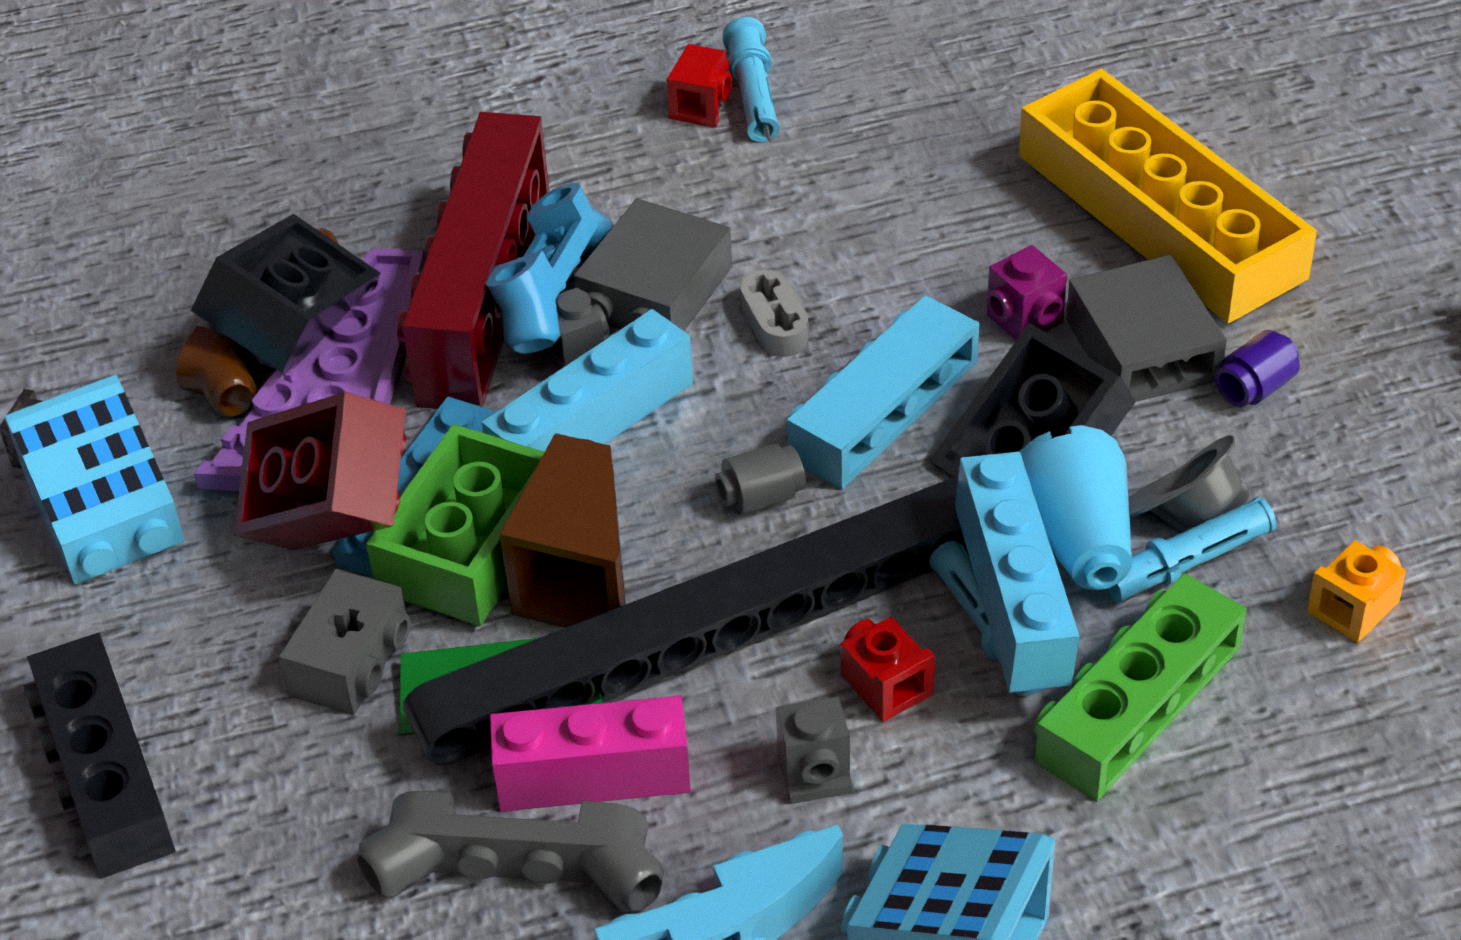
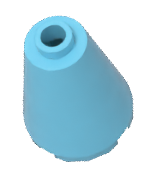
M1083 425L1070 426L1071 434L1053 439L1050 432L1036 437L1020 450L1052 552L1079 586L1090 590L1110 588L1123 580L1132 566L1125 456L1117 440L1101 429Z

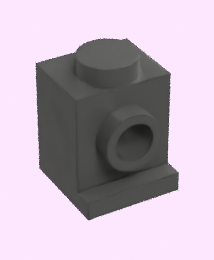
M578 287L560 293L556 298L561 336L551 347L544 349V351L558 371L603 342L604 336L609 334V327L604 312L597 304L591 306L589 294Z
M839 696L776 707L778 758L790 804L853 793V784L850 777V735Z

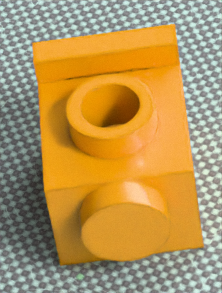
M1354 540L1326 568L1320 566L1314 572L1307 613L1358 644L1399 603L1406 569L1401 567L1398 557L1387 547L1374 545L1368 548ZM1341 597L1342 599L1354 605V608L1351 609L1347 605L1338 601L1337 598Z

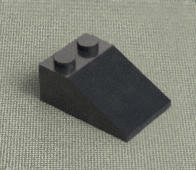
M292 214L216 257L190 311L205 320L209 328L217 334L230 337L252 352L253 357L259 363L275 368L283 373L305 358L377 282L381 272L295 214Z
M1029 323L929 461L948 475L955 477L959 475L960 458L1019 452L1036 437L1050 432L1053 439L1071 434L1070 426L1083 425L1101 429L1112 436L1136 401L1118 374Z

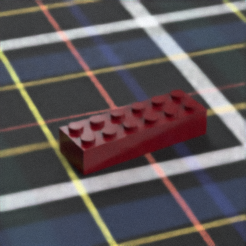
M479 112L473 131L466 132L462 147L463 159L460 166H454L452 169L448 201L442 200L440 202L435 236H428L424 251L425 264L422 273L416 272L412 279L409 309L402 310L398 318V341L406 345L407 351L404 377L407 384L413 385L416 407L439 409L447 397L480 407L484 405L504 343L500 308L487 288L486 282L495 266L524 256L536 236L527 219V215L534 204L550 192L541 116Z

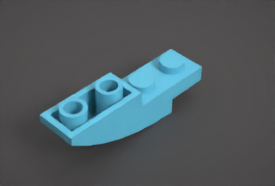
M837 824L819 831L801 832L789 841L755 852L745 851L738 853L725 862L713 865L715 889L704 893H689L679 897L673 903L640 914L622 915L607 925L595 928V939L777 940L801 921L827 895L843 874V834Z

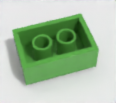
M452 424L400 496L399 507L394 517V526L376 530L366 543L373 579L401 587L403 601L481 626L507 588L500 533L541 460L544 451Z

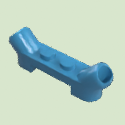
M569 183L545 194L534 204L527 215V219L536 234L534 240L523 257L495 266L486 282L487 288L500 308L505 345L517 353H534L547 349L561 336L556 298L565 289V282L573 268L580 263L581 259H587L614 226L606 214L590 205L579 183Z

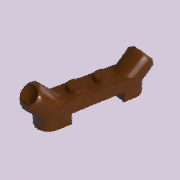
M323 227L317 229L338 243L332 231ZM197 325L180 351L176 366L177 383L185 391L204 394L216 415L231 418L239 416L253 407L252 399L257 394V387L249 373V369L256 359L253 357L252 352L230 337L219 335L210 328Z

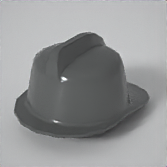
M1225 436L1216 440L1197 453L1182 467L1131 495L1128 498L1129 517L1131 518L1151 510L1176 530L1185 532L1246 503L1250 496L1249 490L1241 480L1240 474L1228 455L1235 444V437Z

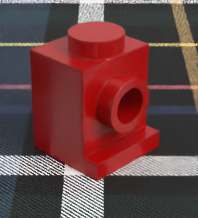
M687 44L667 77L669 119L713 128L717 127L719 124L720 102L727 101L732 87V74L727 72L730 64L724 50Z
M892 616L877 624L870 619H864L854 624L848 630L844 641L840 643L841 675L882 722L934 695L935 655L928 647L922 650Z

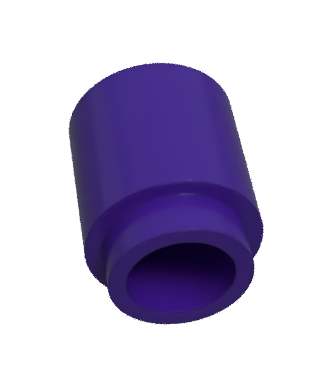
M1263 330L1222 360L1221 368L1215 374V382L1219 392L1229 403L1237 407L1260 403L1298 374L1300 363L1297 347L1287 336L1273 330Z

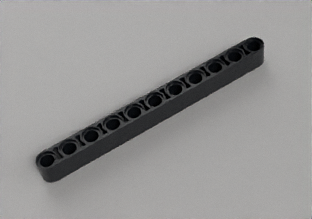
M958 476L417 686L407 695L403 701L402 710L429 761L434 764L443 765L453 763L492 747L490 714L592 704L601 699L594 692L595 687L591 680L595 678L601 689L602 701L606 702L931 572L933 569L930 567V557L934 550L946 542L957 541L958 544L961 543L968 554L955 510Z

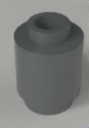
M772 444L725 458L721 463V472L715 474L716 489L722 504L725 507L732 505L735 512L739 515L793 499L794 493L804 490L806 485L803 464L796 449L791 445L781 448L778 444Z

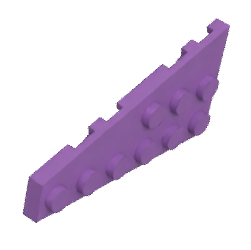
M371 248L363 258V261L381 272L377 282L305 358L283 373L277 369L273 372L252 399L253 409L239 427L231 425L221 438L222 449L211 462L204 460L194 472L197 489L239 491L247 422L342 392L391 404L406 346L398 341V318L402 310L409 309L412 279L416 272L422 273L425 264L424 250Z

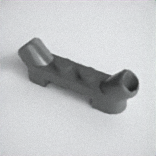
M408 791L398 795L393 800L389 825L359 843L357 858L365 879L379 895L394 897L430 872L462 874L474 879H487L491 877L522 878L544 884L556 881L593 883L620 912L625 913L638 912L649 906L660 894L664 875L661 863L645 848L649 825L646 817L630 806L617 803L581 801L578 822L457 815L453 794L450 792Z

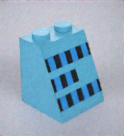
M117 375L5 415L30 494L74 585L185 541L173 498Z
M902 823L890 847L882 844L876 851L869 870L868 880L870 884L863 897L854 895L849 901L843 915L841 932L847 935V940H1038L1049 917L1056 839L1044 834Z

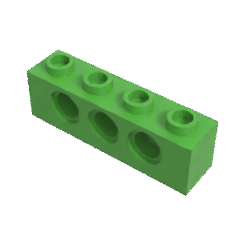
M1186 573L1167 591L1164 589L1158 590L1147 604L1144 615L1132 627L1126 625L1117 632L1109 646L1108 652L1095 665L1088 663L1080 670L1072 684L1071 690L1058 703L1051 701L1042 709L1033 729L1037 735L1035 763L1098 802L1241 648L1247 608Z

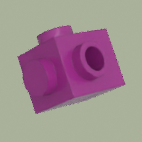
M1033 245L989 266L988 293L986 295L987 316L1015 340L1018 339L1029 323L1044 332L1056 327L1064 321L1067 273Z

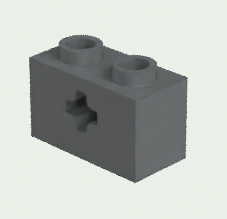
M335 569L279 656L288 696L355 715L366 695L373 694L378 688L383 675V667L394 649H400L407 640L411 621L410 616L405 611L401 587Z

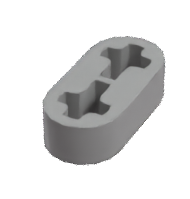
M756 270L747 274L740 284L741 308L760 345L766 352L775 356L786 357L800 353L809 341L808 317L788 280L781 273L774 270ZM766 298H768L769 300L773 299V301L767 302ZM781 323L783 328L775 326V324Z

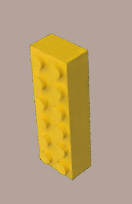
M1102 68L1021 108L1019 156L1146 259L1150 260L1172 255L1202 303L1227 324L1309 280L1317 230Z

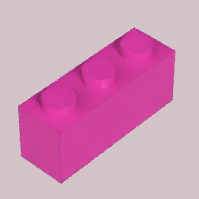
M682 695L490 714L492 766L500 812L581 804V801L603 802L691 793Z

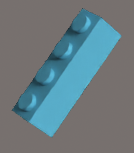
M926 295L908 311H902L884 333L875 341L866 343L854 360L840 372L833 373L827 379L823 388L805 404L797 405L790 413L786 422L788 446L791 445L796 449L803 468L843 490L978 363L979 322Z
M651 309L482 421L483 433L544 452L555 433L606 444L693 384L690 335Z
M1019 451L960 458L955 510L1009 693L1071 686L1080 636L1021 453Z

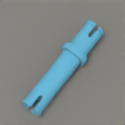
M1257 496L1233 510L1209 519L1167 540L1161 537L1155 538L1146 544L1145 550L1132 556V566L1127 576L1106 590L1114 601L1117 600V603H1121L1127 598L1159 583L1169 586L1181 577V573L1223 555L1257 537L1274 532L1277 527L1274 512L1264 498L1261 499L1260 496Z

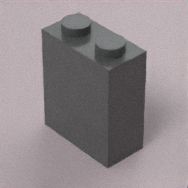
M636 198L575 273V288L578 287L589 294L591 306L595 304L600 306L609 326L622 329L653 309L685 331L732 268L730 227Z
M1172 255L1069 279L1066 315L1068 324L1087 356L1118 374L1136 402L1215 382L1216 371L1221 368V362L1225 357L1227 339Z

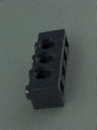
M100 632L27 656L34 681L23 684L34 719L46 716L49 725L37 729L48 763L52 764L61 761L64 771L52 774V778L63 810L66 811L74 807L77 809L79 818L68 821L67 825L79 859L92 855L100 879L175 853L176 850Z

